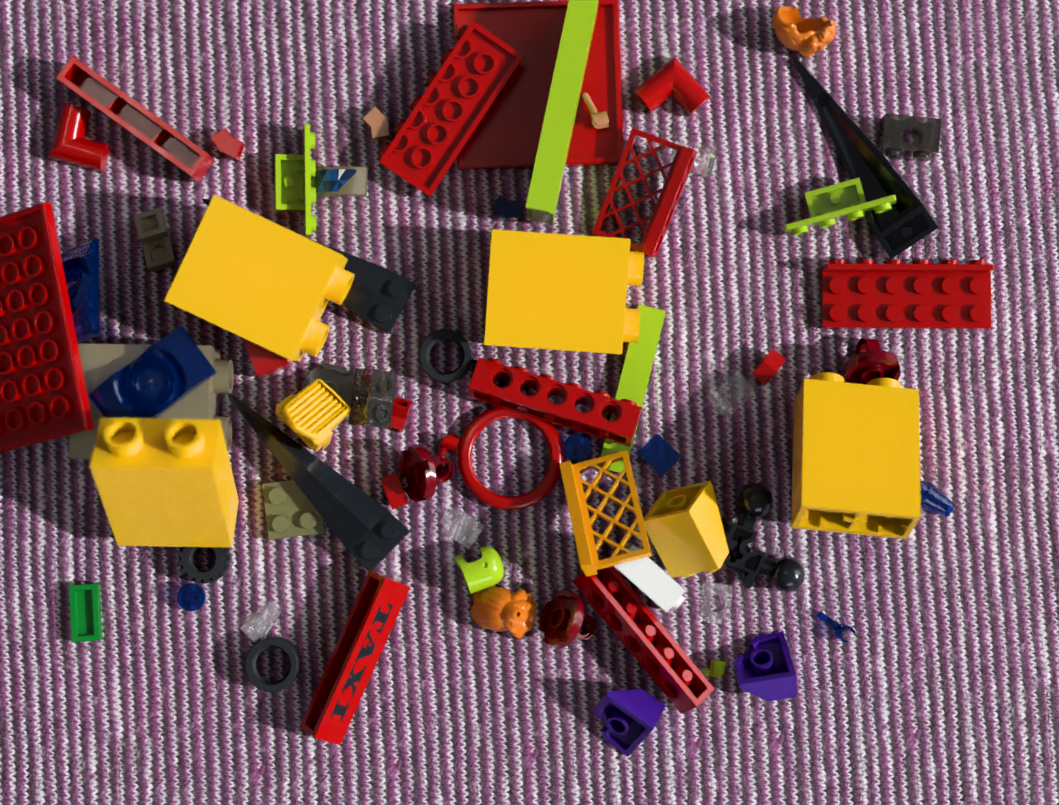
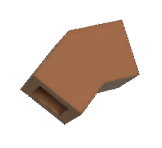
M374 107L363 118L364 123L371 129L373 141L391 140L388 119Z

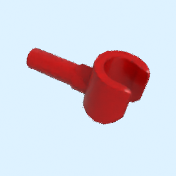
M453 434L446 435L436 455L444 456L447 449L456 452L461 438Z

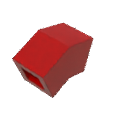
M226 128L211 136L222 155L237 161L240 160L245 148V144L242 141L232 138Z
M772 349L754 369L752 375L766 385L786 359Z
M396 396L391 405L385 426L403 433L412 401Z
M397 472L380 478L392 510L409 503L408 496Z

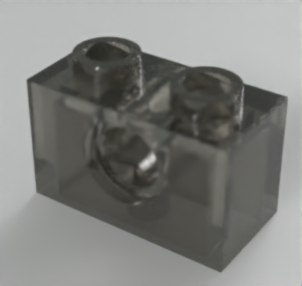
M885 114L880 119L877 148L881 153H885L887 158H901L902 155L913 156L915 161H929L930 158L939 153L942 119ZM903 133L911 134L914 137L915 143L913 145L907 144L903 139Z
M355 369L348 424L390 429L397 373L378 369Z

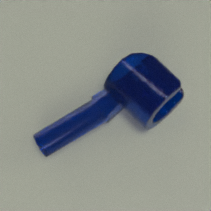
M819 611L816 615L834 630L837 639L848 643L842 637V632L845 629L855 634V630L851 626L844 623L839 624L822 611Z

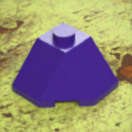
M784 632L755 636L749 643L747 651L743 655H739L733 662L739 688L768 702L797 697V675Z
M643 689L608 691L596 705L594 712L597 719H601L603 724L602 734L604 740L626 756H629L655 728L666 705Z

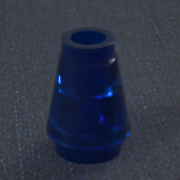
M922 480L920 481L921 508L944 517L950 515L954 508V502L931 482L925 483Z

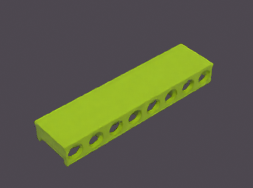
M569 0L525 207L528 209L526 219L546 222L549 225L554 223L599 0Z

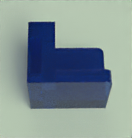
M658 434L654 435L636 453L660 478L681 458Z

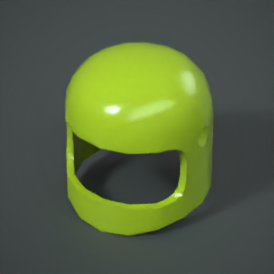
M479 547L482 557L475 562L467 563L462 554L453 557V560L462 571L470 594L492 587L503 578L504 567L497 551L492 547Z

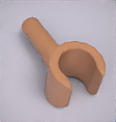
M584 93L582 98L590 110L593 127L595 129L609 127L607 111L597 113V109L589 94Z

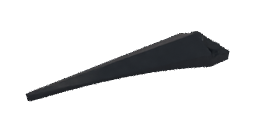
M794 58V64L826 126L850 180L860 178L866 202L891 195L896 196V204L891 205V210L875 214V210L865 212L876 238L889 257L893 259L938 229L940 225L922 198L799 59Z
M202 199L203 203L209 206L211 200ZM314 241L346 257L348 261L344 269L355 274L350 290L342 304L366 322L390 334L416 284L390 269Z
M228 394V398L286 470L344 547L368 572L370 569L374 570L410 533L389 510L233 394Z

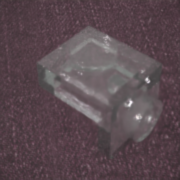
M681 141L674 142L697 152L688 176L711 177L717 150L712 147L688 146ZM672 149L669 163L673 162L677 150Z
M737 370L712 393L709 400L713 409L718 414L729 418L756 393L757 389Z

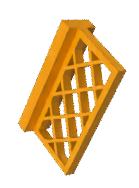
M627 450L572 464L571 461L559 463L579 561L586 577L598 574L597 570L652 556ZM624 461L625 468L619 477L607 471L612 463ZM594 469L599 473L590 484L582 480L580 471ZM604 475L615 481L608 493L597 488ZM620 484L631 491L625 502L613 496ZM593 491L604 497L597 509L587 505V500ZM632 500H633L634 507L630 506V503L632 502ZM609 501L621 506L614 518L602 513ZM626 509L636 514L637 517L630 528L618 522ZM598 517L610 523L603 535L593 531L592 528ZM615 526L627 532L619 545L608 539ZM638 526H639L640 533L636 532V529L638 528ZM633 535L642 540L644 549L631 552L624 547ZM604 542L616 549L610 558L599 560L598 551Z

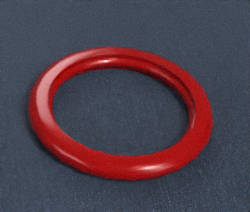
M498 406L485 410L471 421L460 439L457 453L458 468L462 480L469 491L481 502L502 510H521L533 506L547 497L561 476L559 463L564 462L563 445L552 423ZM504 418L522 419L533 424L540 430L549 447L550 461L544 479L537 487L519 496L498 495L488 490L481 484L472 466L471 454L477 436L486 426Z

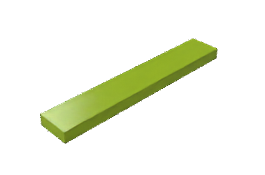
M639 304L637 308L640 309L638 343L628 344L615 399L620 401L621 399H628L634 401L637 406L642 407L666 311ZM611 413L609 421L615 420L617 416ZM634 437L630 447L604 440L600 457L627 450L630 457ZM624 461L612 463L608 470L621 473L625 468Z

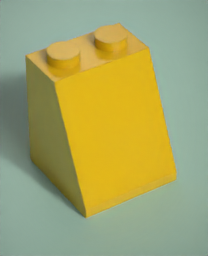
M711 481L663 491L643 518L646 532L671 578L679 576L690 577L695 573L705 571L708 573L715 572L722 567V563L729 554Z

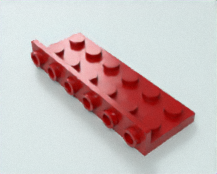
M473 20L469 26L465 24L462 26L456 36V39L459 40L453 50L448 48L440 60L443 66L438 73L433 71L424 84L428 87L422 97L417 95L409 107L412 110L407 120L402 118L393 131L397 135L391 143L386 141L378 153V156L381 157L379 160L381 165L429 197L432 196L524 58V55Z
M845 259L828 260L829 264L821 267V329H991V272L995 271V265L986 264V260H970L969 264H958V260L950 259L941 260V264H930V260L919 259L913 260V264H902L900 259L885 260V264H874L872 259L857 260V264H846Z

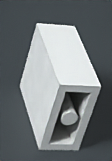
M631 543L626 547L631 552L639 550ZM648 557L614 565L616 569L666 613L669 609L675 611L685 600L682 595L686 590Z

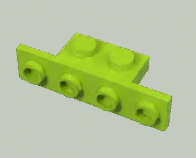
M304 124L302 129L303 155L275 154V211L303 212V236L310 239L311 232H316V215H311V204H316V187H311V177L316 175V161L311 160L310 149H315V132H310V124Z
M860 178L805 192L804 195L811 218L784 225L785 233H792V236H798L808 233L809 227L819 225L820 229L836 225L835 220L847 217V221L864 217L863 212L875 210V214L891 210V205L896 204L897 199L895 195L866 202Z

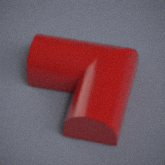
M675 56L632 92L633 96L650 114L672 97L689 117L711 98Z
M62 104L48 154L49 159L104 173L111 146L85 139L91 116L90 111L72 104Z

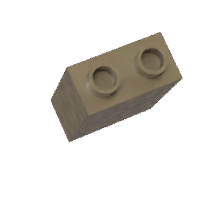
M78 343L94 430L69 436L68 459H92L100 418L220 420L227 450H230L232 444V420L230 416H219L220 393H232L234 368L232 360L221 359V350L211 345Z

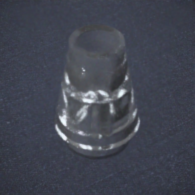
M269 601L244 619V624L240 629L256 643L266 637L282 612Z

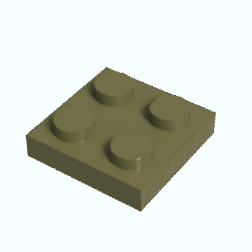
M293 480L262 484L269 540L326 533L324 519Z

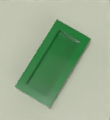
M100 583L69 585L72 642L103 640Z

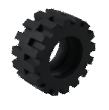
M181 547L180 551H178L179 561L177 563L181 567L180 572L188 580L198 584L212 583L223 577L230 567L229 563L232 558L229 552L230 548L210 547L216 555L215 564L208 570H201L193 561L194 552L199 547Z

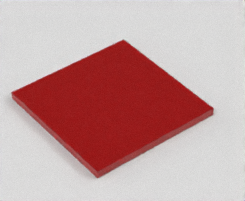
M569 0L453 4L454 47L459 41L456 39V36L464 24L469 26L473 20L524 55V58L458 155L457 170L534 168ZM599 0L598 11L565 167L618 165L624 151L619 0ZM584 93L589 94L597 109V113L607 111L609 127L595 129L593 127L590 110L582 98Z

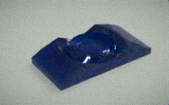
M96 237L61 254L78 344L99 335V239Z
M181 326L151 345L133 362L113 373L89 394V397L105 418L156 419L217 374V371L186 329Z

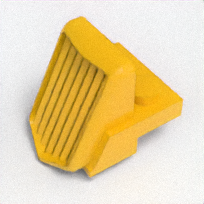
M318 378L313 380L295 396L291 394L276 406L275 414L310 448L317 452L319 449L323 451L330 444L333 435L332 431L350 414L351 408L330 386Z

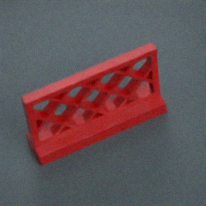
M632 127L592 233L601 237L619 238L616 235L622 233L624 238L629 239L626 231L640 225L644 233L641 244L637 245L630 242V248L656 258L697 152L691 148L678 145ZM637 136L647 139L651 150L639 156H636L633 149ZM652 141L661 145L655 148ZM666 147L677 150L673 162L662 166L657 152ZM630 152H631L633 158L630 159V160H628L629 155H630ZM653 154L659 168L644 175L638 160ZM635 162L641 176L626 183L623 170L625 166ZM670 168L668 175H666L664 170ZM661 172L665 180L663 188L652 193L646 178ZM621 179L623 185L617 187ZM643 180L648 195L634 201L629 186ZM625 188L631 203L616 209L612 200L616 192ZM660 194L656 203L654 196ZM651 199L654 211L652 215L642 219L636 205ZM611 206L613 211L607 213L609 207ZM633 207L638 221L624 227L618 213ZM615 215L620 229L610 234L601 231L604 220ZM649 221V224L646 229L644 222Z

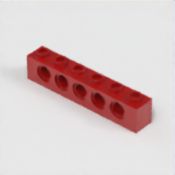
M494 358L478 359L468 387L469 398L628 447L631 446L642 409L634 401L628 399H621L620 401L610 398L607 393L602 391H587L582 386L572 382L564 384L556 381L550 375L541 374L538 376L529 373L527 369L520 366H514L513 368L505 366ZM503 379L508 381L509 384L505 387H498L494 383L497 380ZM524 388H532L536 392L528 396L524 395L521 391ZM551 396H559L563 401L553 404L548 399ZM579 404H585L590 409L587 412H579L575 407ZM606 412L614 413L617 416V418L615 420L609 421L606 420L602 415Z
M604 555L599 560L606 559V556ZM614 566L597 570L598 574L586 577L583 571L572 581L681 714L696 708L715 690Z

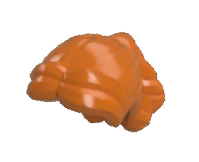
M796 6L776 7L773 12L771 26L774 28L778 40L788 49L798 51L804 58H809L815 52L823 50L834 39L836 34L835 21L833 19L828 20L825 16H821L818 19L812 17L802 18Z
M494 585L474 593L470 614L475 623L483 629L498 632L509 631L512 636L521 639L525 632L531 631L533 622L537 617L535 613L537 607L533 601V596L526 593L523 589H518L514 592Z

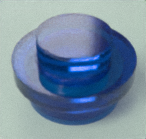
M581 434L571 435L564 442V454L572 462H582L591 453V443Z
M188 583L179 589L177 601L182 609L190 612L196 611L205 604L206 593L199 584Z

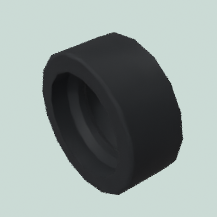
M440 329L430 333L423 340L419 348V362L422 370L432 380L439 383H453L468 373L472 364V351L468 341L462 334L451 329ZM441 340L455 342L462 351L460 366L449 373L435 370L429 360V352L432 346Z
M267 637L256 642L249 649L245 658V673L248 680L256 688L265 692H277L287 688L297 678L301 669V657L297 648L289 640L282 637ZM269 647L283 650L289 659L287 674L277 681L264 679L256 668L259 654Z

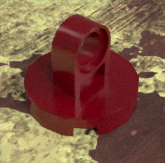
M861 338L858 341L855 356L845 362L842 369L844 381L856 384H867L876 378L898 380L901 375L898 358L893 353L881 350L878 340Z
M420 444L408 446V450L402 451L399 461L400 477H406L409 486L404 487V490L409 498L415 502L429 500L435 494L437 484L445 483L451 479L454 474V465L443 455L431 456L427 449ZM445 463L443 472L436 475L435 469L437 466Z
M566 590L556 592L555 595L557 597L553 602L548 601L541 614L539 630L544 632L545 638H542L543 642L556 648H563L569 645L574 638L584 640L591 638L595 632V621L592 616L584 613L583 602L580 596ZM584 620L586 625L585 630L582 634H579V630Z

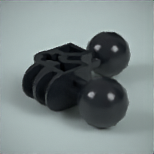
M754 482L741 488L737 497L738 508L741 511L737 523L721 517V520L725 522L723 529L728 549H734L735 546H738L737 550L741 553V556L730 560V555L728 554L724 562L734 572H737L745 588H751L756 575L761 573L769 576L773 587L780 592H794L801 587L805 578L804 567L798 560L786 556L775 561L765 557L766 552L755 547L749 549L748 544L754 542L758 533L753 530L757 518H761L769 513L772 508L773 497L768 487L761 483Z

